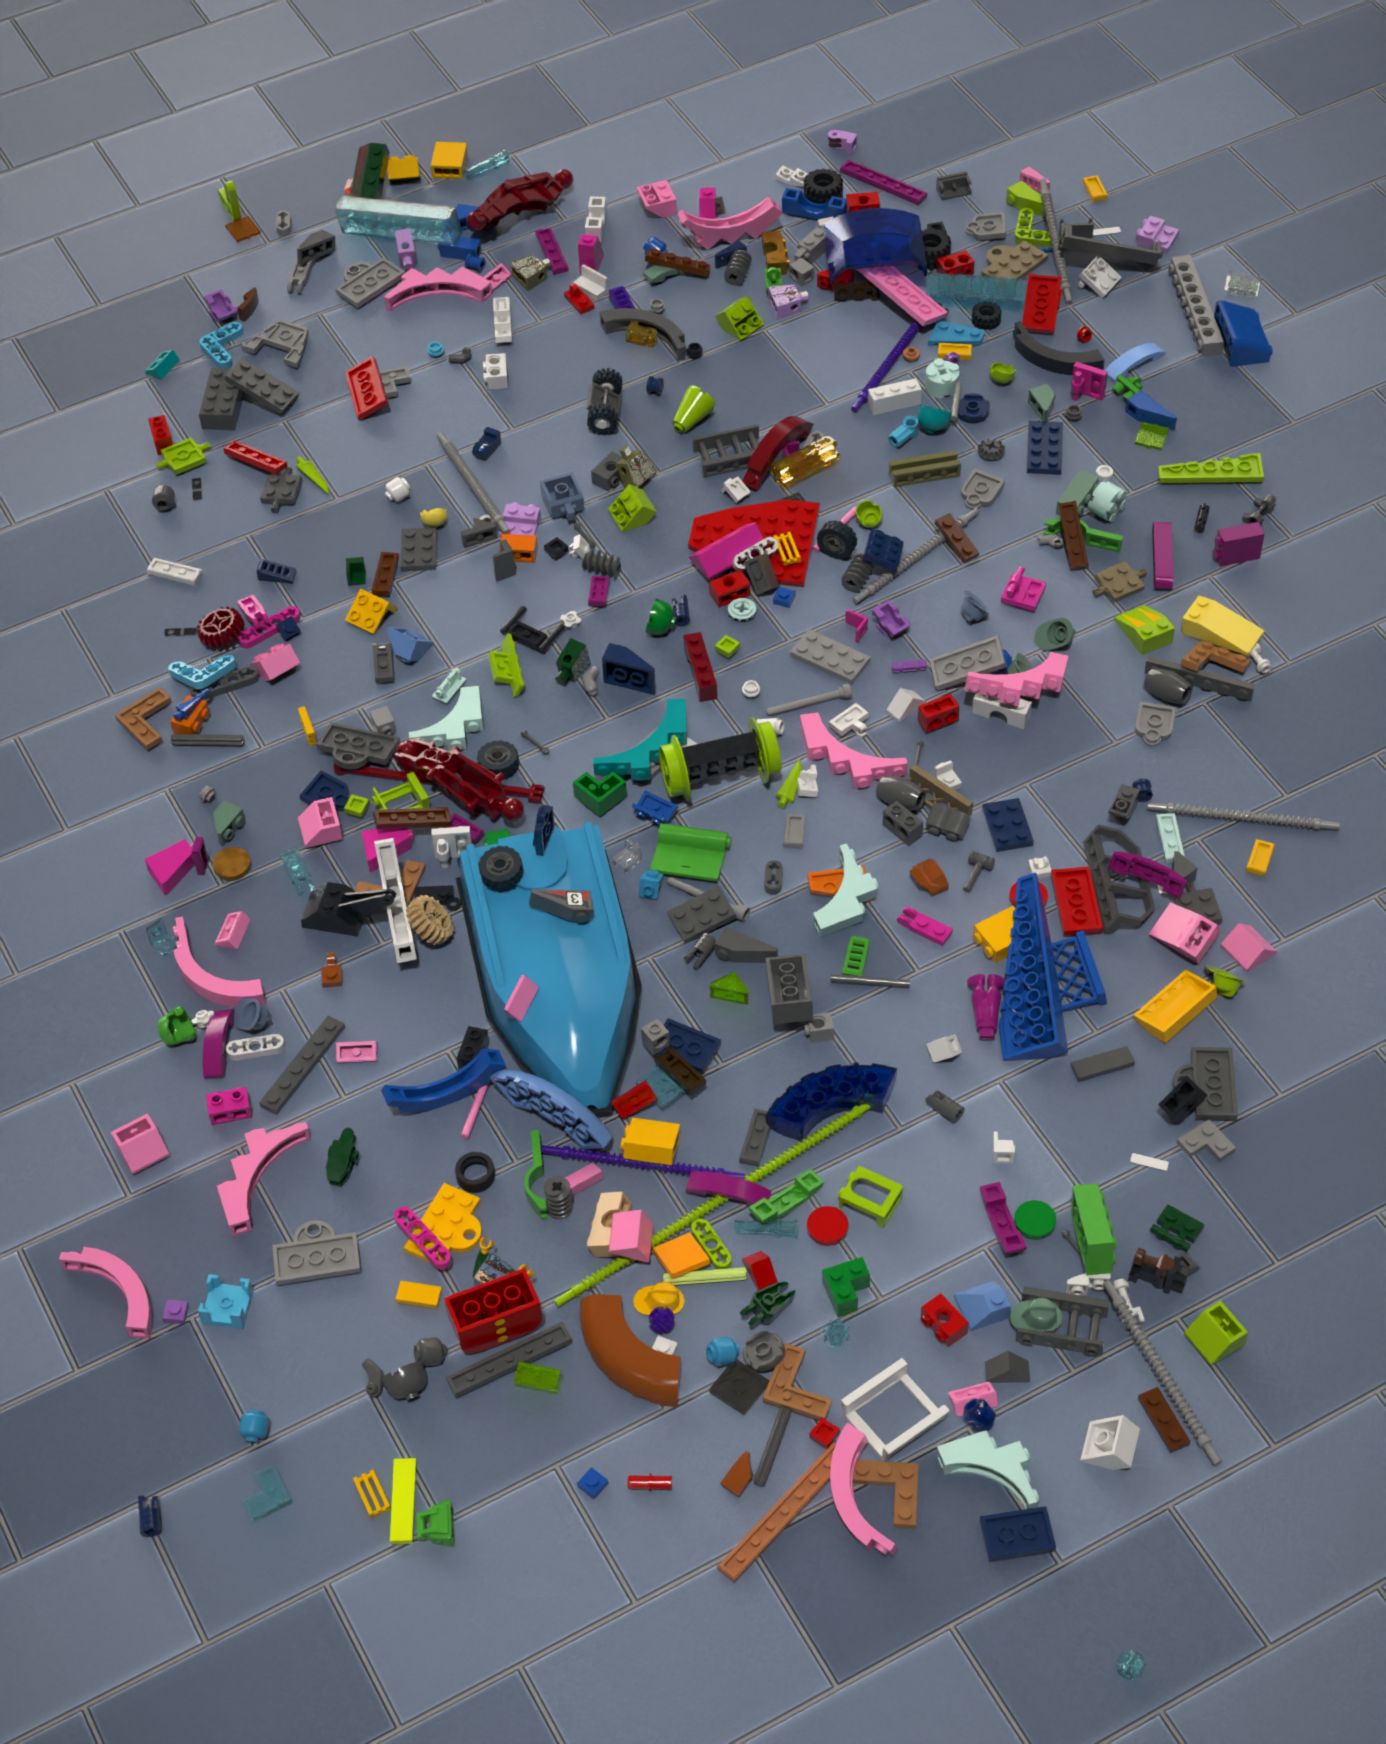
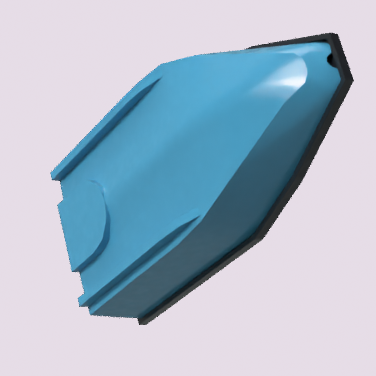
M590 821L583 823V828L560 831V827L554 828L544 856L536 855V850L533 846L534 832L497 839V844L474 848V844L466 845L467 850L459 851L460 877L456 878V883L488 1023L524 1072L541 1077L560 1087L585 1105L597 1117L612 1114L614 1110L612 1100L618 1097L635 1042L642 984L599 825L592 826ZM508 846L519 853L524 871L520 882L515 884L514 887H510L507 890H493L482 881L478 864L484 852L492 847ZM531 890L591 891L593 912L590 922L568 921L530 905ZM521 975H525L539 989L523 1020L520 1022L508 1017L504 1008Z

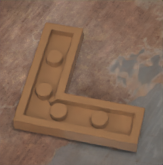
M1200 641L1182 658L1180 665L1197 672L1209 660L1244 673L1250 666L1251 660L1247 659L1244 655L1229 652L1226 648L1214 646L1209 641Z
M159 687L115 714L116 720L146 750H149L162 742V738L144 719L171 703V698Z
M407 860L400 876L407 908L415 895V887H418L426 869L425 863ZM358 881L354 891L382 890L383 887Z
M785 1343L784 1357L775 1366L764 1393L763 1402L777 1407L784 1406L792 1412L816 1420L821 1418L826 1420L832 1405V1399L792 1387L805 1356V1349Z
M857 1460L853 1484L895 1486L893 1528L916 1529L918 1463Z

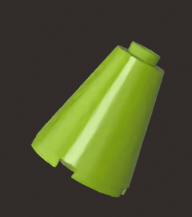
M689 386L672 421L673 428L679 433L687 432L710 414L716 405L713 398L707 392L705 394L700 391L701 388L697 386Z

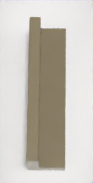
M916 764L910 768V776L907 779L919 785L926 793L933 795V798L925 799L923 805L932 809L933 803H945L950 809L964 812L969 816L972 815L973 802Z

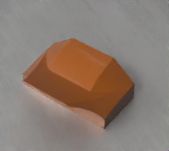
M929 858L913 866V869L909 871L919 886L925 887L931 897L947 891L949 888L945 874L933 859Z

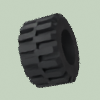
M822 168L811 171L804 178V196L809 201L818 204L828 202L832 196L842 198L843 178L836 171H831V169Z
M920 230L911 238L910 259L919 268L934 270L937 266V258L951 255L950 237L947 233L941 232V230Z

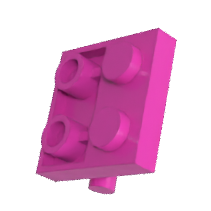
M1076 362L1073 367L1072 399L1078 401L1079 394L1103 400L1108 371Z
M1018 567L1016 574L1012 573L1001 596V602L1035 612L1046 588V582L1022 576L1025 569Z

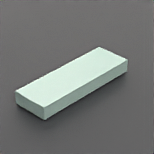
M1175 813L1157 814L1155 820L1165 863H1173L1174 851H1179L1185 857Z

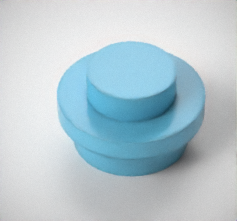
M432 342L429 344L427 351L430 356L438 357L443 354L444 347L440 342Z

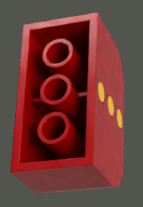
M525 1268L444 1298L448 1318L462 1351L466 1353L481 1352L529 1334L542 1321L540 1301Z

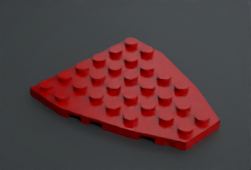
M779 500L728 508L695 517L688 548L697 552L745 524L750 523L757 524L764 539L774 535L780 537L782 533L787 535V532H791L801 562L784 566L778 550L770 555L769 559L779 585L804 587L820 503ZM786 540L792 553L793 558H795L790 543L788 540ZM780 541L785 557L787 560H789L783 542ZM767 543V548L770 547L772 549L773 544ZM759 552L754 554L752 557L754 558L759 556ZM745 559L744 561L738 563V565H739V564H742V565H743L744 562H745L746 560H748V559Z

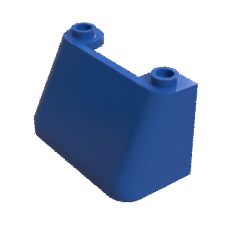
M1224 300L1217 301L1214 318L1218 328L1222 327L1227 340V352H1231V357L1228 359L1229 366L1235 367L1269 362L1273 349L1269 345L1259 321V313L1249 307Z

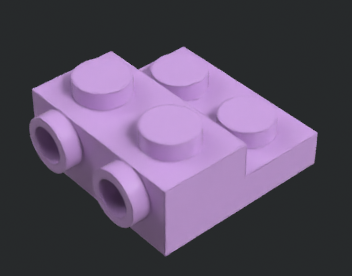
M1149 216L1148 219L1143 220L1142 229L1138 228L1137 245L1151 249L1153 241L1161 243L1163 253L1167 254L1179 235V229L1164 225L1165 220Z
M517 502L506 504L503 517L511 531L510 534L536 536L541 512L540 508L534 504L522 506ZM500 529L499 536L501 538L504 533Z

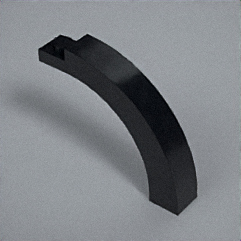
M1021 321L1015 323L1013 330L1015 348L1032 364L1044 370L1064 375H1073V367L1076 362L1104 370L1105 359L1098 349L1076 353L1055 350L1035 340Z

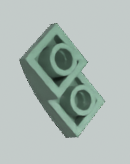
M657 264L645 270L642 275L649 282L657 283L663 282L665 276L679 274V270Z

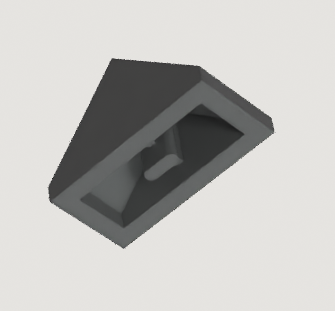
M1174 851L1172 870L1181 875L1190 884V881L1196 880L1198 868L1179 851Z
M1010 1351L985 1361L986 1382H1030L1029 1361Z

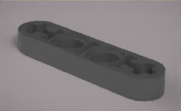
M252 666L227 673L203 689L191 687V697H195L208 688L210 692L203 698V700L255 684L259 680L258 670ZM231 679H237V680H238V681L235 682V683H229V681H230ZM216 684L221 685V686H220L219 688H217V689H213V688H212L213 685H216Z

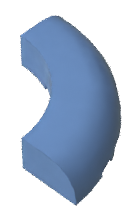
M511 1069L497 1071L490 1077L513 1107L528 1110L535 1109L539 1111L540 1115L551 1122H556L566 1127L564 1131L582 1149L604 1148L611 1140L612 1133L603 1122L580 1101L555 1084L533 1074Z

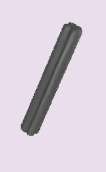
M173 734L171 736V744L242 746L244 744V736Z
M784 1406L780 1407L755 1474L754 1484L764 1487L789 1421L791 1410Z

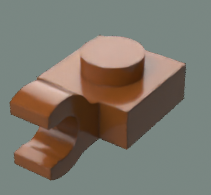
M335 952L327 953V967H322L323 988L342 986L341 965L336 966Z

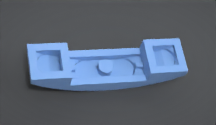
M1146 343L1134 347L1118 357L1105 369V371H1108L1107 377L1113 382H1117L1116 377L1119 374L1126 377L1128 370L1148 359L1153 362L1164 356L1165 352L1155 343Z

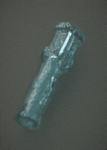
M502 150L501 153L495 156L491 155L488 160L465 169L464 175H467L466 178L470 179L491 168L497 169L504 163H510L509 155L505 150Z
M777 1219L768 1223L735 1220V1234H774L777 1237L785 1235L798 1238V1219L794 1221H781V1219Z

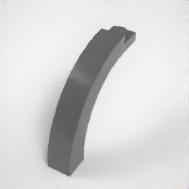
M633 308L610 309L599 312L600 325L605 334L619 331L641 332L642 330L644 333H654L670 346L678 361L685 360V352L687 351L685 335L669 319L657 313Z

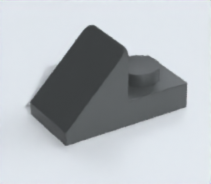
M473 518L474 528L461 531L464 548L497 539L496 525L477 518Z

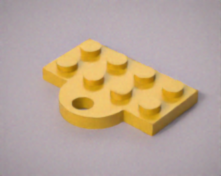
M444 1183L421 1221L449 1252H468L479 1244L482 1237L480 1222L473 1216L481 1203V1199ZM416 1227L412 1234L418 1235L422 1232V1229ZM468 1233L475 1234V1237L471 1240L464 1238ZM409 1239L403 1248L404 1252L431 1263ZM427 1241L423 1247L430 1249L435 1243ZM437 1251L436 1254L438 1256V1260L441 1259L442 1261H444L445 1257L441 1258Z

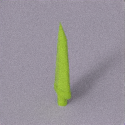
M298 456L296 458L298 463L296 467L329 494V486L310 460L305 461L301 456Z
M800 759L776 793V797L780 799L778 803L780 808H784L787 802L793 803L795 799L797 780L802 771Z

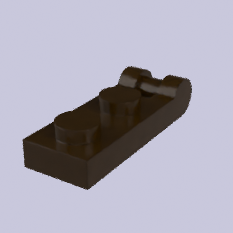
M872 282L834 284V301L863 299L877 301L880 299V293L878 292L880 289Z
M672 1047L667 1048L664 1054H659L654 1058L655 1063L660 1068H663L690 1095L706 1085V1079Z

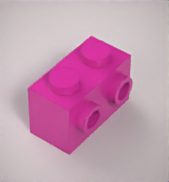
M246 1087L222 1092L217 1091L206 1095L208 1114L212 1126L252 1118Z

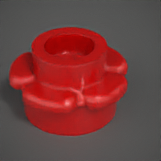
M1083 326L1077 331V338L1080 342H1088L1092 337V331L1089 327Z

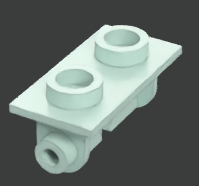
M459 668L452 669L451 673L436 688L431 697L447 704L466 681V678L461 677V670Z

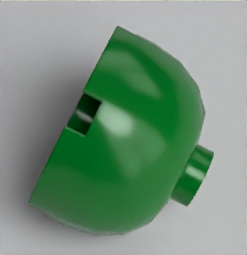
M656 598L649 615L646 633L663 635L668 632L670 627L674 628L676 617H673L674 610L669 603Z

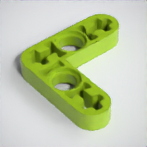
M231 180L224 183V188L218 190V195L234 222L241 219L236 188Z
M1030 208L1021 209L1015 231V241L1020 244L1025 240L1034 246L1052 248L1049 231L1031 229L1034 211Z

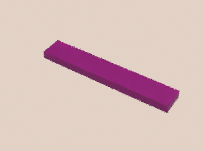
M849 159L840 167L841 173L918 206L927 198V192Z

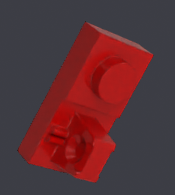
M576 283L569 285V290L564 292V297L580 315L595 309L594 303Z
M647 1080L612 1100V1104L621 1118L624 1119L655 1101L657 1095Z

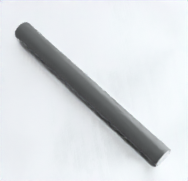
M831 974V982L910 987V980Z

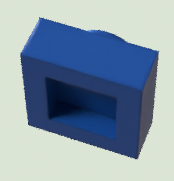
M778 587L773 598V604L790 608L795 598V591Z
M591 1467L577 1482V1487L595 1499L609 1483L608 1479Z

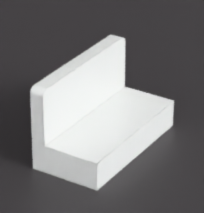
M583 264L581 266L582 276L573 283H576L586 295L598 301L608 293L607 277Z

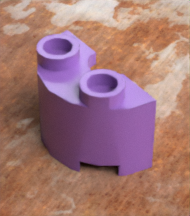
M222 289L204 296L205 303L207 302L211 309L209 313L216 322H221L238 314L236 306L230 304L231 300L228 294H225Z
M890 600L872 609V616L875 615L878 621L876 626L884 636L890 635L892 638L911 626L906 617L899 616L898 607L893 605Z

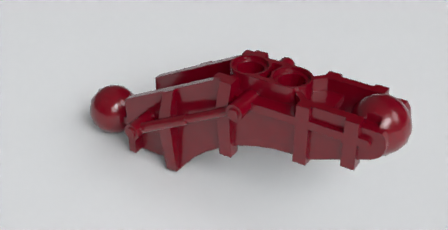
M561 169L555 173L554 178L550 173L542 172L525 175L520 178L507 179L488 196L477 210L468 214L467 228L472 232L480 231L483 233L488 227L493 225L496 227L502 218L511 213H515L517 216L526 210L544 213L558 198L563 189H567L573 184L572 173L567 169Z
M420 738L404 740L397 746L394 759L402 765L405 772H414L420 780L424 781L427 779L443 787L447 795L451 796L453 794L464 803L466 809L472 815L477 816L482 812L488 814L491 820H494L501 813L506 820L517 821L524 814L523 803L517 798L507 797L501 783L505 778L504 774L499 773L497 775L460 754L459 747L454 746L450 751L437 748L433 742L428 743ZM464 780L469 781V782H470L472 785H474L478 790H476L474 787H472L471 785H469L468 783H466Z

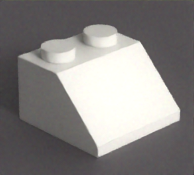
M1124 1415L1090 1421L1080 1460L1084 1463L1110 1470L1131 1468L1140 1428Z

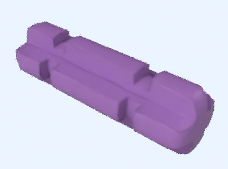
M920 659L918 662L916 660L901 661V663L892 662L891 669L893 673H899L901 670L902 672L917 671V669L919 671L926 670L927 661Z

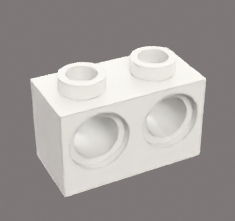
M487 354L486 362H483V371L487 373H483L484 383L488 384V390L508 388L506 354Z

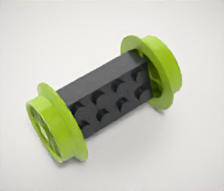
M751 717L748 723L749 733L682 748L676 735H672L670 744L661 745L658 749L662 776L669 796L682 795L686 801H690V783L695 784L704 779L713 780L722 775H734L739 771H751L757 768L762 782L768 783L771 774L781 772L780 750L771 723L767 721L758 724Z

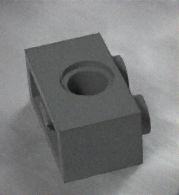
M614 452L605 457L591 471L592 484L608 492L615 487L621 480L616 464L623 457Z

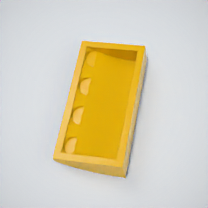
M1185 970L1133 1015L1134 1019L1150 1034L1166 1043L1218 998L1217 987Z

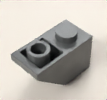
M1121 784L1108 813L1125 819L1131 818L1138 804L1140 790Z

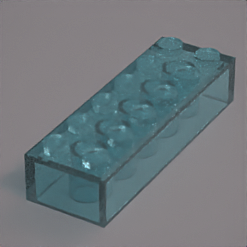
M929 272L926 294H930L931 298H940V295H946L947 299H956L957 296H962L963 300H972L973 297H977L979 301H989V298L995 299V302H1005V299L1012 300V303H1022V300L1025 301L1027 278Z

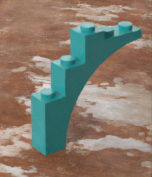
M667 699V708L662 722L655 732L636 747L615 755L593 758L594 776H605L614 772L617 775H631L632 780H650V762L660 763L659 746L670 744L672 735H676L680 745L687 744L686 699Z

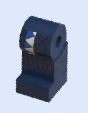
M486 427L483 436L474 444L472 454L487 460L501 445L500 431Z

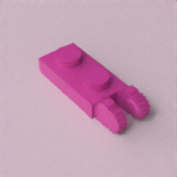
M254 595L237 601L238 607L256 629L260 628L258 620L261 618L266 625L270 623L265 609Z
M906 906L903 909L905 916L900 914L897 917L899 924L941 946L945 944L953 933V928L920 912L918 913L914 908Z

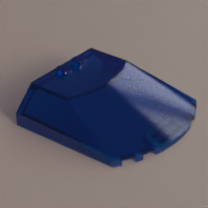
M869 208L839 215L823 224L830 284H833V280L845 270L897 265H913L923 271L924 276H927L920 217L918 215L898 209Z

